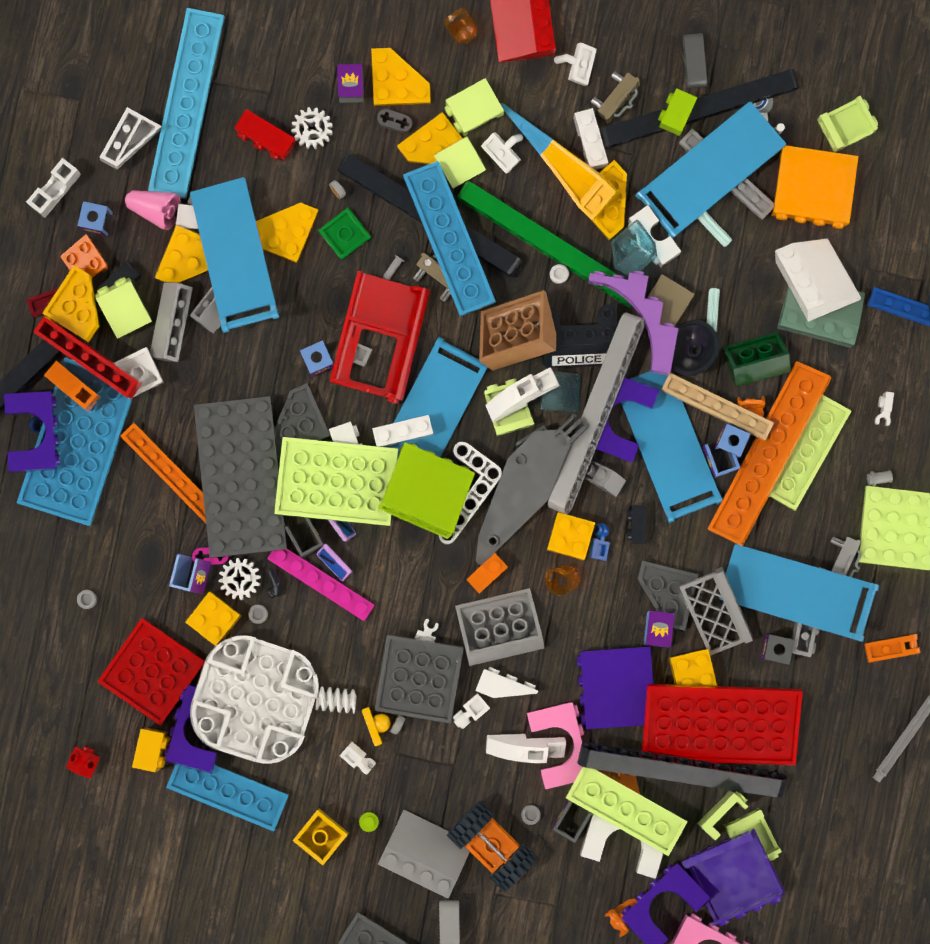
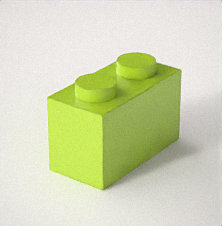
M677 88L674 94L670 92L666 101L669 106L666 111L662 110L658 119L661 121L659 127L680 136L697 97Z

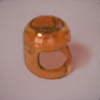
M465 8L452 12L443 22L452 39L457 44H466L472 41L478 33L476 23ZM462 14H465V15H464L462 18H460L458 21H456V22L450 24L452 21H454V20L456 19V17H458V16H460V15H462Z
M566 564L559 568H550L545 573L544 579L547 588L554 595L565 596L579 586L581 576L574 566ZM556 572L555 579L550 581V574ZM562 574L563 579H567L565 583L569 585L561 586L558 583V577Z

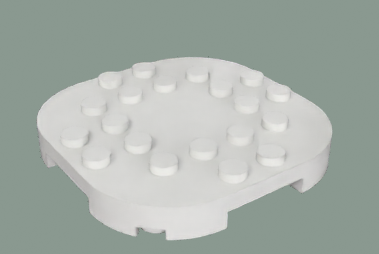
M235 636L226 639L211 650L204 663L190 708L193 729L197 736L213 749L257 763L280 762L294 754L304 740V733L319 689L317 674H315L311 663L302 654L294 650H289L252 636Z

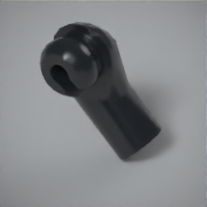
M276 568L267 571L273 586L267 590L270 598L278 597L281 594V580Z

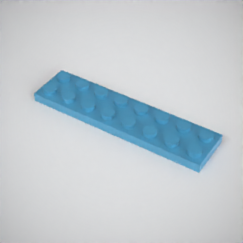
M439 161L403 174L459 316L461 317L496 303Z

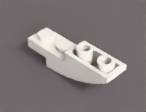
M550 367L534 376L530 374L495 396L485 406L494 423L528 406L527 402L560 385Z
M525 734L487 735L486 753L499 758L527 763H547V758H562L565 755V737L527 739Z

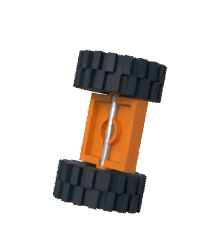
M480 800L453 826L446 836L459 849L465 846L492 873L490 879L503 892H506L534 864L537 856L524 843L520 845L492 818L494 813Z

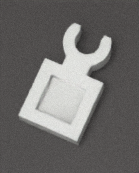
M426 619L424 622V632L418 630L415 639L434 642L436 637L431 636V634L438 629V623L435 624L434 628L430 629L427 626L429 619Z

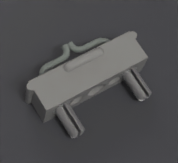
M832 537L831 543L842 547L831 572L846 576L857 552L856 569L852 570L849 577H852L853 573L858 572L860 569L858 562L861 558V552L858 548L861 542L849 537L846 538V541Z

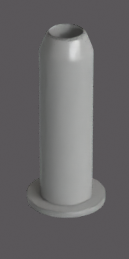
M395 255L396 258L383 275V279L390 280L404 260Z

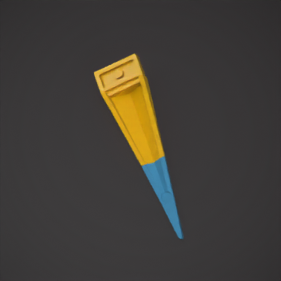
M501 103L500 105L550 167L576 205L590 219L595 220L618 190L599 172L508 106Z

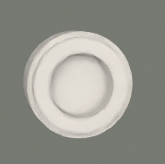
M561 264L553 266L550 271V279L555 284H563L569 277L568 269Z

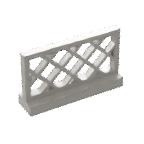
M723 567L679 586L706 649L709 650L710 656L743 642L749 643L753 641L752 633ZM714 578L716 583L714 590L703 587L706 580ZM691 586L698 588L699 591L696 598L689 596L685 589ZM702 590L712 594L708 603L698 599ZM714 595L723 599L724 602L721 608L711 604ZM696 602L707 606L703 615L695 612ZM709 607L719 611L716 620L706 617ZM722 612L730 615L729 625L719 622ZM704 619L714 623L711 632L703 630L702 623ZM716 625L727 628L723 637L713 633ZM729 630L737 632L739 639L734 641L726 639ZM711 637L722 640L719 647L711 649L709 644Z

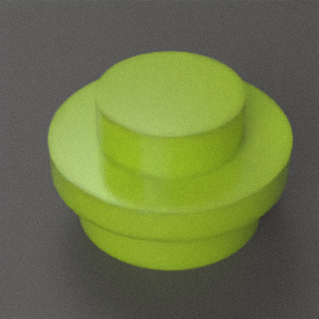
M372 812L364 813L359 820L360 827L366 832L374 831L379 824L378 817Z

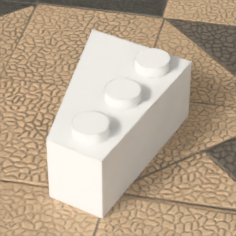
M127 107L104 148L100 161L115 169H119L161 130V126Z

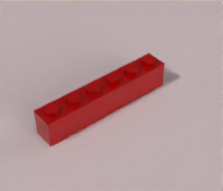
M43 316L33 331L36 335L127 398L133 399L143 384L140 380L48 317Z

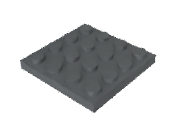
M387 634L374 711L451 724L464 647Z

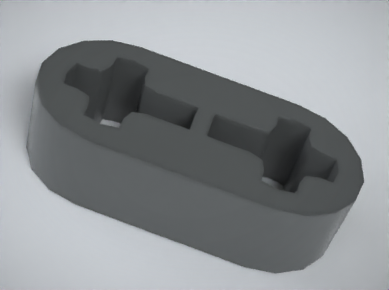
M383 109L377 115L378 123L383 128L404 134L412 129V120L405 114ZM386 114H388L389 118L394 121L387 120L386 123H384L381 116L384 117ZM403 120H407L409 126H405L403 129L401 124L396 123V121L403 122Z

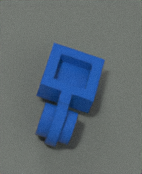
M598 523L594 526L593 534L597 539H590L587 557L607 561L610 542L604 541V538L609 533V528L606 524Z

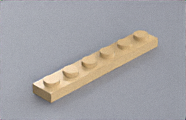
M672 373L669 374L661 389L662 392L764 441L774 422Z

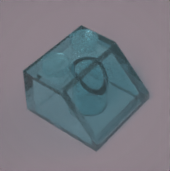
M637 219L611 241L614 267L627 276L629 273H633V271H641L658 257L655 241Z
M554 372L560 386L541 395V412L579 413L580 375Z

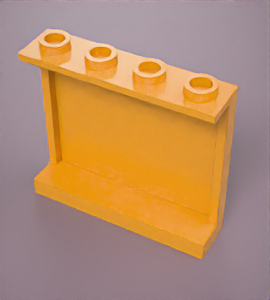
M792 146L782 148L779 155L781 158L774 209L771 216H776L778 220L795 219L797 223L810 221L814 222L813 224L817 226L831 224L833 228L842 229L844 226L846 227L850 223L858 156Z

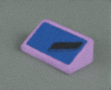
M329 520L344 542H347L356 535L349 522Z
M324 544L317 552V556L341 581H344L352 573V570L327 544Z

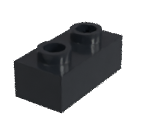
M632 505L631 509L627 510V521H631V529H627V540H631V544L644 545L646 544V505Z

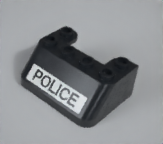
M609 304L600 307L597 314L598 324L560 326L558 311L550 307L556 331V351L541 355L543 366L546 368L602 366L618 326L617 305Z

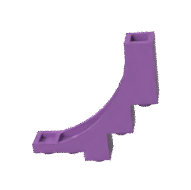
M594 271V274L590 273L588 284L607 287L626 299L639 316L645 320V327L651 345L650 372L669 376L678 328H675L674 324L671 323L659 325L663 302L659 301V298L656 297L644 299L648 276L644 275V272L633 271V273H629L628 280H625L624 276L621 275L609 277L599 271Z

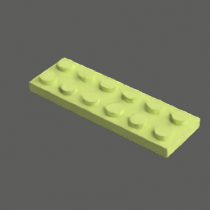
M822 395L769 497L796 511L850 415L851 410Z
M582 767L565 797L667 856L670 855L687 824L686 820L595 769Z

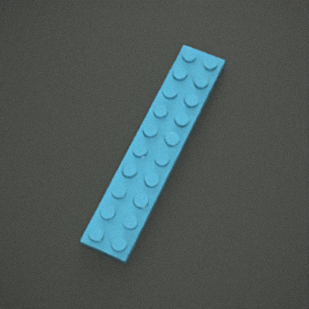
M191 8L186 10L148 191L173 192L179 195L181 199L187 198L223 28L224 15Z

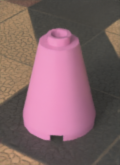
M132 190L125 197L128 209L161 229L170 230L177 220L175 213L176 210L178 211V204L181 201L180 196L173 192Z

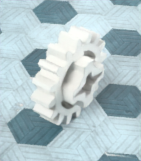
M308 107L306 113L301 110V116L295 115L297 122H292V126L296 127L292 129V134H297L294 138L296 141L300 139V146L305 143L307 149L310 148V145L317 149V144L323 147L324 140L330 141L327 135H332V131L329 128H332L333 125L332 123H327L330 121V117H324L325 111L318 113V108L311 111L310 107ZM322 121L325 125L324 131L320 128ZM300 125L304 128L303 135L300 133ZM315 125L316 130L309 131L308 126L313 127Z
M236 558V563L230 560L229 567L223 565L225 572L219 573L223 576V579H220L219 582L224 583L221 590L227 589L225 594L227 596L232 593V599H236L237 595H239L240 600H243L244 595L250 598L251 591L257 592L254 587L260 586L256 582L257 579L261 578V576L256 575L259 569L252 568L254 566L253 562L248 565L247 559H244L243 563H241L239 558ZM243 566L248 568L251 574L247 575L243 572ZM235 567V572L232 576H228L229 572ZM239 573L245 578V580L241 581L240 585L239 582L235 581ZM252 582L251 586L245 591L246 584ZM228 584H234L237 592L232 590Z

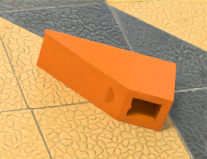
M57 361L44 375L88 412L101 398Z

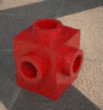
M75 746L66 768L75 774L91 779L100 757L94 754L95 750L90 747L84 746L79 748Z

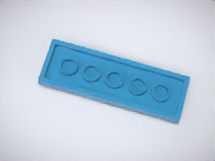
M175 765L166 787L271 831H275L289 794L217 765H214L212 774Z

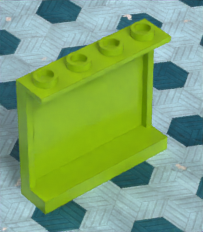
M405 442L399 450V457L383 499L379 502L377 509L448 539L454 532L475 473L466 466H458L450 459L440 458L432 451H424L413 443Z

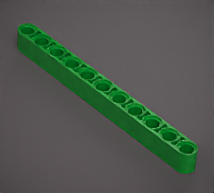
M466 181L458 193L457 199L557 263L564 265L568 270L587 282L590 273L594 274V271L603 272L605 276L609 277L617 275L475 184ZM594 285L625 306L632 307L626 299L607 287Z

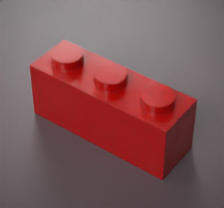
M247 109L234 128L237 137L243 141L248 139L253 142V146L256 149L268 151L269 156L277 161L279 159L285 161L296 144L294 137Z

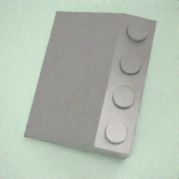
M530 588L455 606L469 666L544 649L543 636Z
M403 810L378 865L449 898L470 851L465 846L459 849L446 836L449 831Z

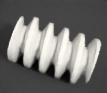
M321 686L317 693L316 710L321 705L322 711H326L329 706L330 712H333L335 707H337L338 712H341L344 707L346 713H349L352 708L353 714H355V690L352 689L350 694H348L347 689L344 688L342 694H340L339 688H336L335 692L332 693L331 687L325 692L324 687Z

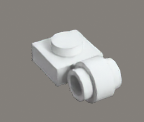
M477 693L463 705L467 710L466 712L460 710L452 717L454 719L453 722L457 727L463 729L471 722L469 720L470 716L476 721L490 708Z

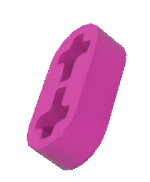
M209 547L197 548L192 554L194 562L196 555H199L200 551L205 555H209V558H204L203 560L210 561L211 565L225 564L229 560V556L223 557L222 561H219V558H210Z

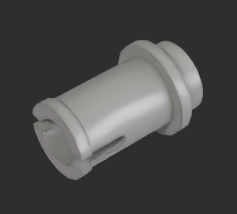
M890 470L877 473L871 471L870 474H867L868 485L873 487L876 484L892 483L893 481Z

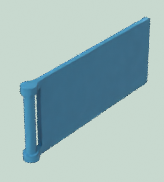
M748 102L635 196L638 200L641 199L646 206L650 207L661 225L669 233L668 236H671L673 239L784 148L786 143L752 102ZM651 191L679 224L678 227L674 228L646 195L648 192Z
M243 177L190 192L223 333L229 332V329L262 320L279 318L246 179ZM270 305V311L227 322L226 317Z
M438 337L394 423L429 415L434 435L399 442L386 448L398 449L399 457L401 446L405 442L413 443L418 448L424 451H432L436 456L441 457L488 367L479 362L478 358ZM442 348L480 368L479 372L476 373L439 354L438 350Z
M649 371L630 380L659 390L653 408L650 409L630 401H624L621 404L636 442L639 444L638 447L664 509L667 521L671 523L676 518L716 503L718 505L722 502V498L683 402L661 391L668 377L667 375L651 373ZM712 491L713 496L673 512L669 508Z
M737 544L734 545L726 572L728 581L740 606L863 642L865 637L863 633L875 593L879 590V585ZM865 587L868 588L856 632L852 633L850 632L862 589Z

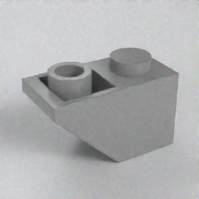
M592 460L584 477L585 480L617 497L626 482L624 478L613 470Z

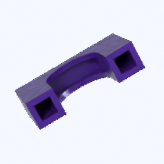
M624 377L613 407L620 402L630 401L652 409L659 390ZM608 417L596 450L632 463L639 444L614 434L609 426Z
M51 391L4 394L6 415H34L44 423L46 429L45 438L37 448L28 451L7 452L9 473L57 470L56 465H60V456L55 453V446H59L58 434L54 435V427H58L57 415H53V408H56V396H52Z
M188 685L187 689L182 691L180 700L183 703L181 708H177L175 714L177 723L175 727L172 726L169 738L172 739L170 746L167 745L164 751V757H166V762L212 774L217 754L193 747L185 738V727L191 719L190 708L196 687Z
M678 863L675 866L670 864L663 871L665 875L661 879L657 877L649 885L651 889L647 893L643 891L635 898L637 903L633 907L628 905L621 912L624 915L621 920L644 944H664L668 940L652 922L649 915L650 903L657 894L673 892L679 895L694 912L698 911L710 899L705 891Z

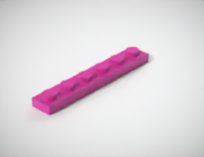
M288 549L272 551L267 558L363 621L366 620L375 606Z

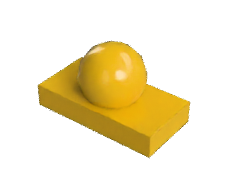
M370 707L362 709L374 746L382 744L379 733L386 732L390 728V719L382 713L373 717Z

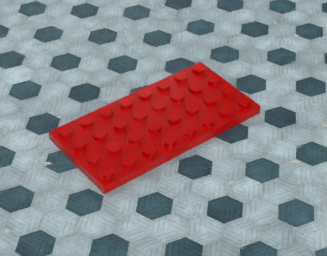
M647 684L642 751L715 763L796 765L803 691L801 689Z

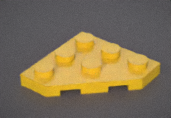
M391 48L371 49L374 106L431 104L430 83Z
M442 112L397 145V148L408 162L428 165L437 161L434 154L463 138Z
M615 160L606 166L600 174L618 192L595 220L590 219L608 240H611L624 228L627 173Z
M298 203L256 221L262 249L297 263L318 214V209Z
M177 224L155 275L156 279L167 283H179L208 271L200 234Z
M73 266L43 314L87 342L91 340L99 327L92 277L78 267Z

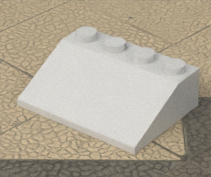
M828 239L792 243L775 250L776 264L808 322L861 300L858 291Z

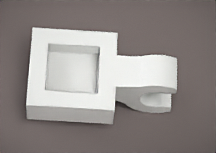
M885 392L883 396L879 397L878 407H881V414L875 418L876 425L879 424L880 418L886 420L885 426L890 425V412L892 411L894 393Z
M353 742L340 755L353 768L358 766L364 774H368L376 764L373 759L364 758L366 753Z

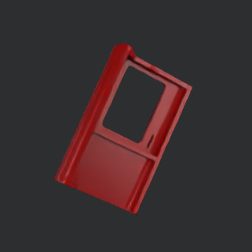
M358 271L329 382L388 398L387 402L398 404L399 401L403 402L430 290L418 286L410 287ZM362 329L391 336L397 340L386 385L383 389L350 379V372Z

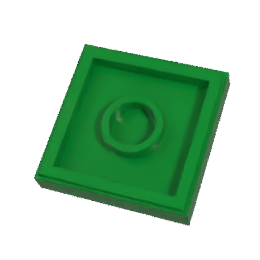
M348 207L318 230L341 261L371 239L370 234Z

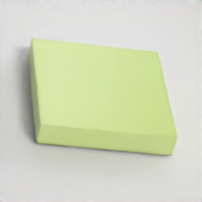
M468 136L434 154L452 188L486 170Z

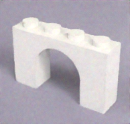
M592 813L580 856L600 862L606 839L612 832L620 828ZM641 841L642 849L636 872L656 879L663 853Z

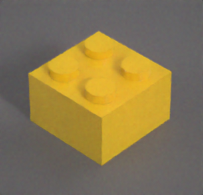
M558 512L547 551L584 561L595 522Z
M208 592L185 623L216 646L222 642L242 615L214 593Z
M708 649L669 657L675 685L717 686Z
M147 727L142 728L132 767L151 772H157L162 767L164 768L166 762L164 751L171 740L168 737L169 732Z
M318 809L293 841L320 864L324 865L349 832L322 810Z

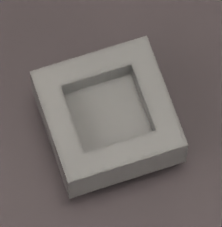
M358 343L353 363L365 368L373 350Z

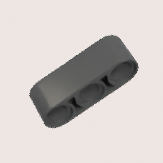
M683 34L687 89L707 87L703 34Z

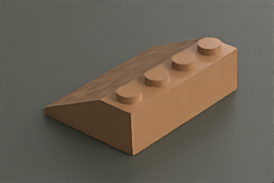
M543 290L481 311L479 362L492 371L556 351V331L546 291Z

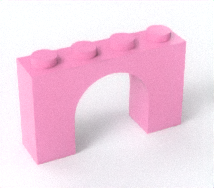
M572 702L527 712L531 732L559 727L571 735L574 743L572 755L566 762L540 769L545 789L574 783L582 766L578 765L577 761L582 744L581 736L584 735L582 724L577 723L576 717L579 716L577 705L573 706Z
M693 913L691 916L685 914L671 944H698L703 940L712 939L722 944H749L746 941L743 943L736 941L737 937L729 932H726V934L719 932L720 928L716 925L712 926L711 923L708 925L702 923V918Z

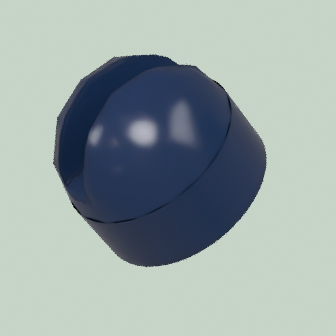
M33 417L30 419L28 427L31 431L40 433L43 422L38 417Z

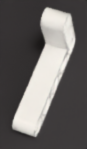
M459 442L455 445L454 455L459 461L480 475L465 499V502L469 499L474 500L476 506L474 509L468 510L464 502L460 515L464 517L465 521L462 525H456L451 540L446 541L442 536H439L440 541L444 544H451L456 540L502 475L501 468L466 442ZM460 446L467 448L468 453L465 456L457 454V449ZM476 457L483 460V465L479 468L474 467L472 464L473 459ZM496 469L499 475L497 478L491 479L488 476V471ZM484 484L487 487V492L479 494L476 491V487Z

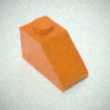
M494 553L466 580L480 594L508 567Z

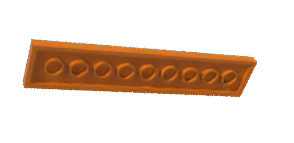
M796 361L766 418L774 422L766 440L764 441L758 437L755 438L708 527L709 531L743 546L825 392L831 376Z

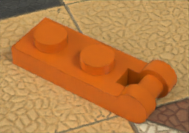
M917 634L865 643L868 663L921 653L920 647L917 645ZM909 641L910 649L905 648L904 642Z

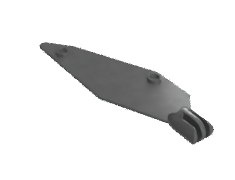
M575 413L556 430L535 431L508 458L478 535L477 564L482 565L549 500L571 443L587 428L584 424L573 436L570 435L582 422L579 418L567 431L564 429L577 416ZM491 537L496 539V544L491 543Z

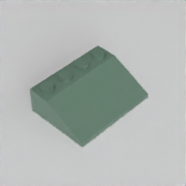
M788 286L777 329L851 348L855 345L865 293L858 291L861 300L808 322Z

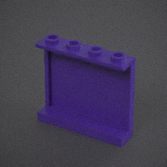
M650 647L580 651V655L577 656V667H581L582 675H578L579 687L582 686L583 694H579L580 706H584V714H581V724L585 725V729L644 725L647 684H653Z
M754 828L687 856L681 862L684 869L689 868L694 881L710 897L706 902V906L713 918L712 926L719 924V926L725 925L733 917H736V919L742 918L747 915V911L752 909L754 912L764 908V904L769 902L771 905L778 903L782 900L781 897L785 893Z

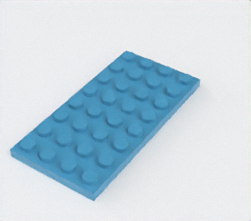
M64 358L62 366L101 398L88 412L55 385L52 396H56V408H53V415H57L58 427H54V435L58 434L59 446H55V453L60 456V465H56L57 470L27 472L17 503L91 526L133 399H128L74 360ZM44 423L42 424L35 448L45 438L46 429Z

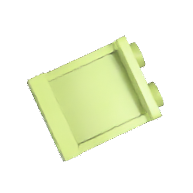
M486 78L446 100V107H444L448 116L454 118V126L457 132H462L463 136H466L469 131L495 117L498 119L504 115V110Z
M861 96L828 114L826 112L820 115L817 119L834 153L875 133L878 129L876 118L871 116L868 110L869 105Z
M125 277L115 281V285L109 288L108 286L100 288L97 291L98 293L95 294L96 300L117 339L152 322L131 279H125Z
M517 380L505 381L506 385L498 386V384L488 386L487 390L484 391L487 403L503 390L516 383ZM526 406L494 422L493 425L496 436H501L532 427L534 422L529 408Z
M729 791L697 824L716 841L720 836L713 828L716 822L735 803L746 810L748 808L745 804L747 800L739 792Z
M759 808L724 825L730 838L754 828L770 861L778 858V854L782 852Z

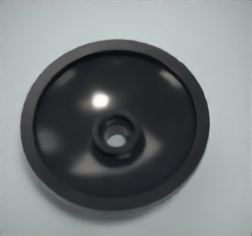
M689 320L681 323L676 327L678 328L671 368L685 376L701 374L708 370L718 357L720 351L719 336L715 329L704 321Z

